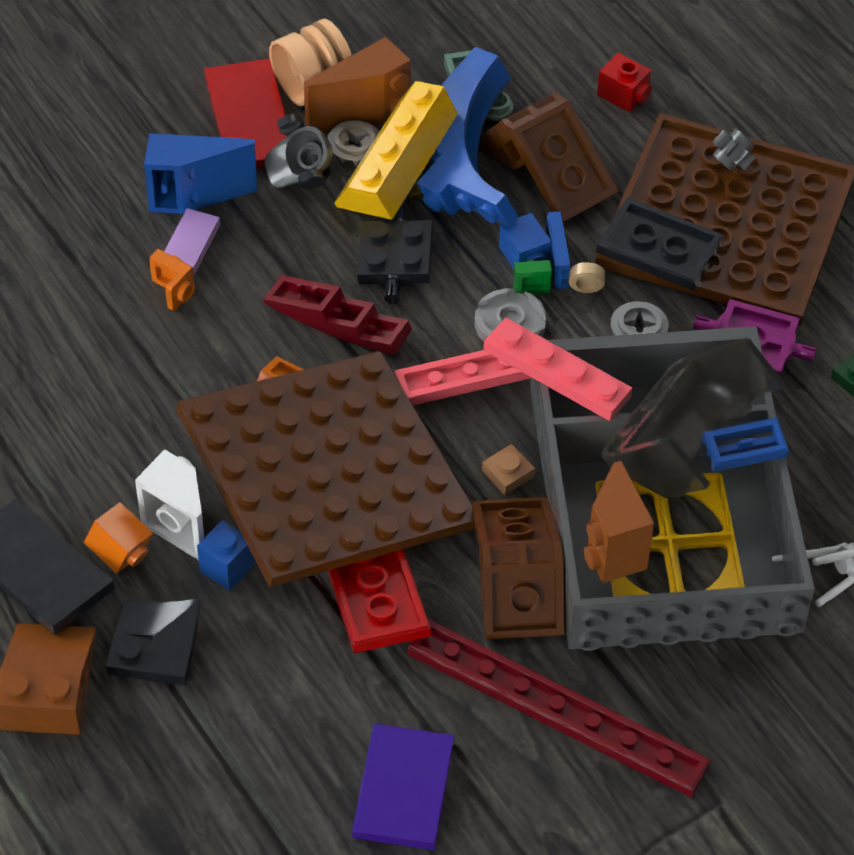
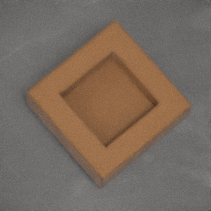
M512 444L482 462V472L504 495H507L535 476V468Z

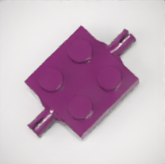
M732 299L729 300L725 312L718 320L697 314L693 325V330L757 326L767 376L778 381L785 364L792 356L813 363L817 347L796 342V331L800 318Z

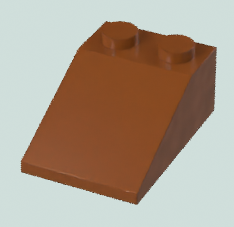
M384 37L304 82L305 126L315 127L321 132L331 131L340 123L352 120L364 121L371 125L385 123L399 100L411 87V59Z
M17 623L0 668V730L80 735L97 634L96 627L66 626L54 635L42 624Z

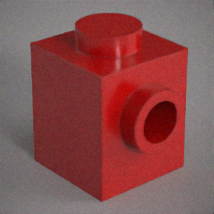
M618 52L599 71L597 95L630 113L639 103H644L649 98L652 91V85H650L652 70Z

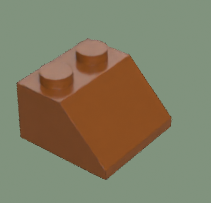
M621 461L613 463L592 505L591 521L587 524L588 546L584 547L585 559L591 570L596 569L602 583L646 570L648 567L654 522Z

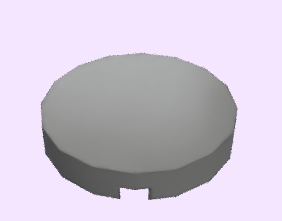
M504 288L492 291L478 303L474 327L478 337L483 341L505 317L541 337L545 332L546 311L542 302L533 294L524 291V294L517 293L515 289Z

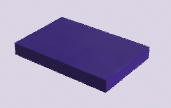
M373 724L352 829V838L435 850L454 735Z

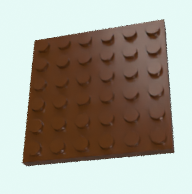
M659 113L615 215L628 197L723 234V243L694 291L599 253L596 256L595 264L609 271L727 305L729 300L732 299L800 318L798 325L801 326L854 182V166L748 137L755 144L750 151L755 159L745 170L738 165L733 171H730L713 155L718 149L713 141L721 133V129Z
M380 351L179 400L177 403L176 412L269 587L475 529L473 506Z

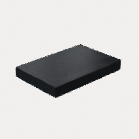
M627 197L597 243L596 252L694 291L722 245L724 235Z

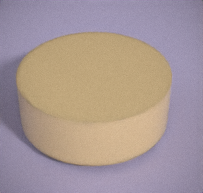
M585 262L576 264L569 271V285L581 293L597 292L605 285V270L595 263Z

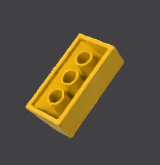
M415 81L399 100L335 200L334 204L337 208L390 220L393 219L458 115L444 86Z

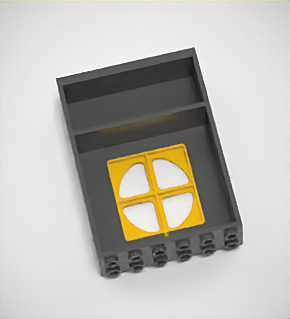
M757 326L548 340L632 387L631 398L615 417L608 421L531 377L530 381L546 497H548L562 542L564 619L569 650L582 649L592 651L600 647L611 646L632 648L640 644L661 643L663 645H672L680 641L700 640L702 642H712L721 638L739 637L741 639H752L762 635L778 634L780 636H792L796 633H804L814 593V585L786 458L713 472L711 458L708 459L706 454L707 446L703 445L701 439L703 432L776 417ZM770 431L756 435L716 442V445L721 446L736 443L743 439H755L773 435V432ZM621 461L639 495L647 494L654 500L659 535L652 537L650 552H660L664 557L670 593H648L634 585L625 576L602 583L596 569L591 570L587 565L584 547L588 546L587 524L591 521L592 505L615 462ZM677 492L697 499L712 511L722 525L723 530L714 533L676 534L673 530L667 495ZM710 547L726 549L728 553L727 562L719 578L705 590L685 591L678 552L683 549ZM782 555L783 561L774 562L772 557Z

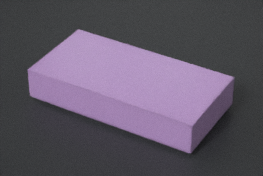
M186 209L164 252L169 255H175L182 259L184 263L192 266L193 275H195L220 226V217Z

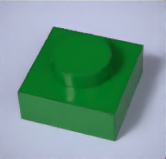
M550 260L515 262L513 273V289H515V292L524 294V291L533 295L550 294L552 273Z

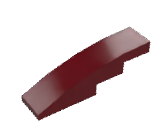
M281 275L264 297L266 305L298 322L361 347L395 355L412 331L408 320L378 314L374 303L346 298L339 286Z

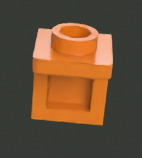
M157 249L149 257L152 281L165 288L167 308L176 311L183 302H188L194 294L193 267L184 263L179 257L169 255Z

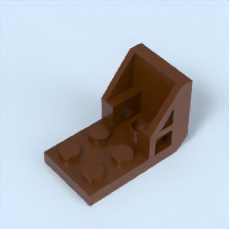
M557 92L505 118L480 136L479 144L482 150L514 171L526 165L551 212H561L562 222L619 192L571 104Z
M548 497L472 501L474 526L479 543V569L485 639L564 635V562L562 542Z

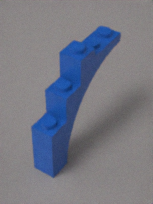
M477 47L468 54L441 85L447 91L458 115L428 161L431 167L417 182V185L424 194L422 198L424 203L435 212L442 210L454 216L460 208L469 213L473 210L491 223L497 221L511 227L518 219L517 213L505 194L494 189L481 178L478 165V144L483 124L494 101L511 80V77L498 55Z

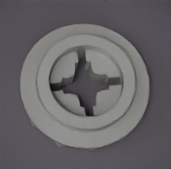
M358 120L338 124L328 135V140L332 144L333 157H339L342 164L347 161H353L356 166L366 154L378 135L379 130L367 122ZM349 140L351 142L353 141L355 144L361 143V147H356L355 145L349 146Z
M640 301L629 302L617 308L611 317L610 323L613 336L663 333L668 331L669 326L668 319L660 308ZM637 319H640V324L644 328L641 333H638L635 328Z

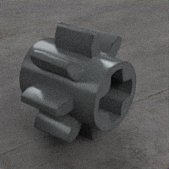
M737 128L731 134L723 129L713 141L714 145L718 147L713 153L714 157L730 171H733L738 165L745 170L755 159L750 152L755 144Z

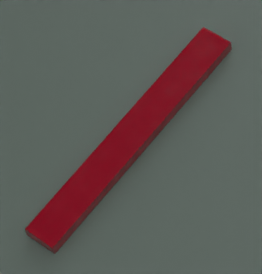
M430 619L428 621L431 627V636L413 640L408 646L409 656L691 798L710 767L711 759Z

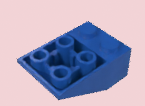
M149 134L144 162L149 212L184 214L186 209L198 210L257 191L255 139Z

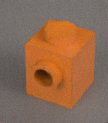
M119 502L94 521L83 543L117 574L128 565L131 567L137 566L149 552L146 546L153 532Z

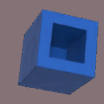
M532 213L518 217L511 227L500 224L499 248L513 270L515 262L550 260L551 240Z
M223 520L197 545L200 572L228 591H231L254 567V557L241 532Z

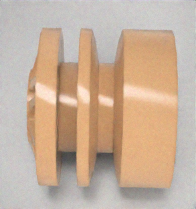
M321 19L314 22L313 25L303 27L300 34L293 32L274 40L269 47L270 61L276 79L285 95L297 106L305 105L304 82L352 56L340 30L327 19Z

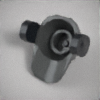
M289 114L277 121V126L280 133L287 137L269 151L265 157V167L270 182L276 188H283L296 183H300L301 188L305 190L321 186L328 176L331 175L332 144L319 129L305 126L300 115Z

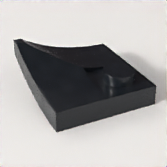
M200 599L173 602L124 600L106 664L107 674L186 686L199 622Z

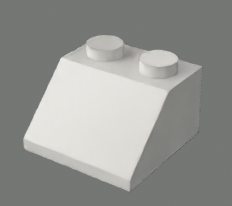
M164 449L135 480L140 520L152 532L198 560L197 545L204 539L196 470L186 458L182 456L177 457Z

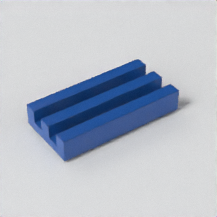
M548 212L545 233L551 240L550 264L553 285L556 289L568 288L570 261L561 212Z
M777 417L703 432L701 438L703 445L707 446L706 454L708 459L711 458L713 472L785 458L789 453ZM770 431L773 432V435L755 439H743L736 443L721 446L716 445V442L756 435Z

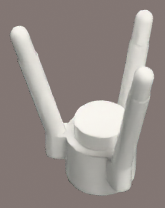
M844 542L832 547L806 550L807 558H814L812 560L813 565L818 566L834 562L839 573L848 575L846 579L815 601V605L821 607L854 584V542L849 544ZM775 555L772 557V560L780 562L783 561L782 555Z

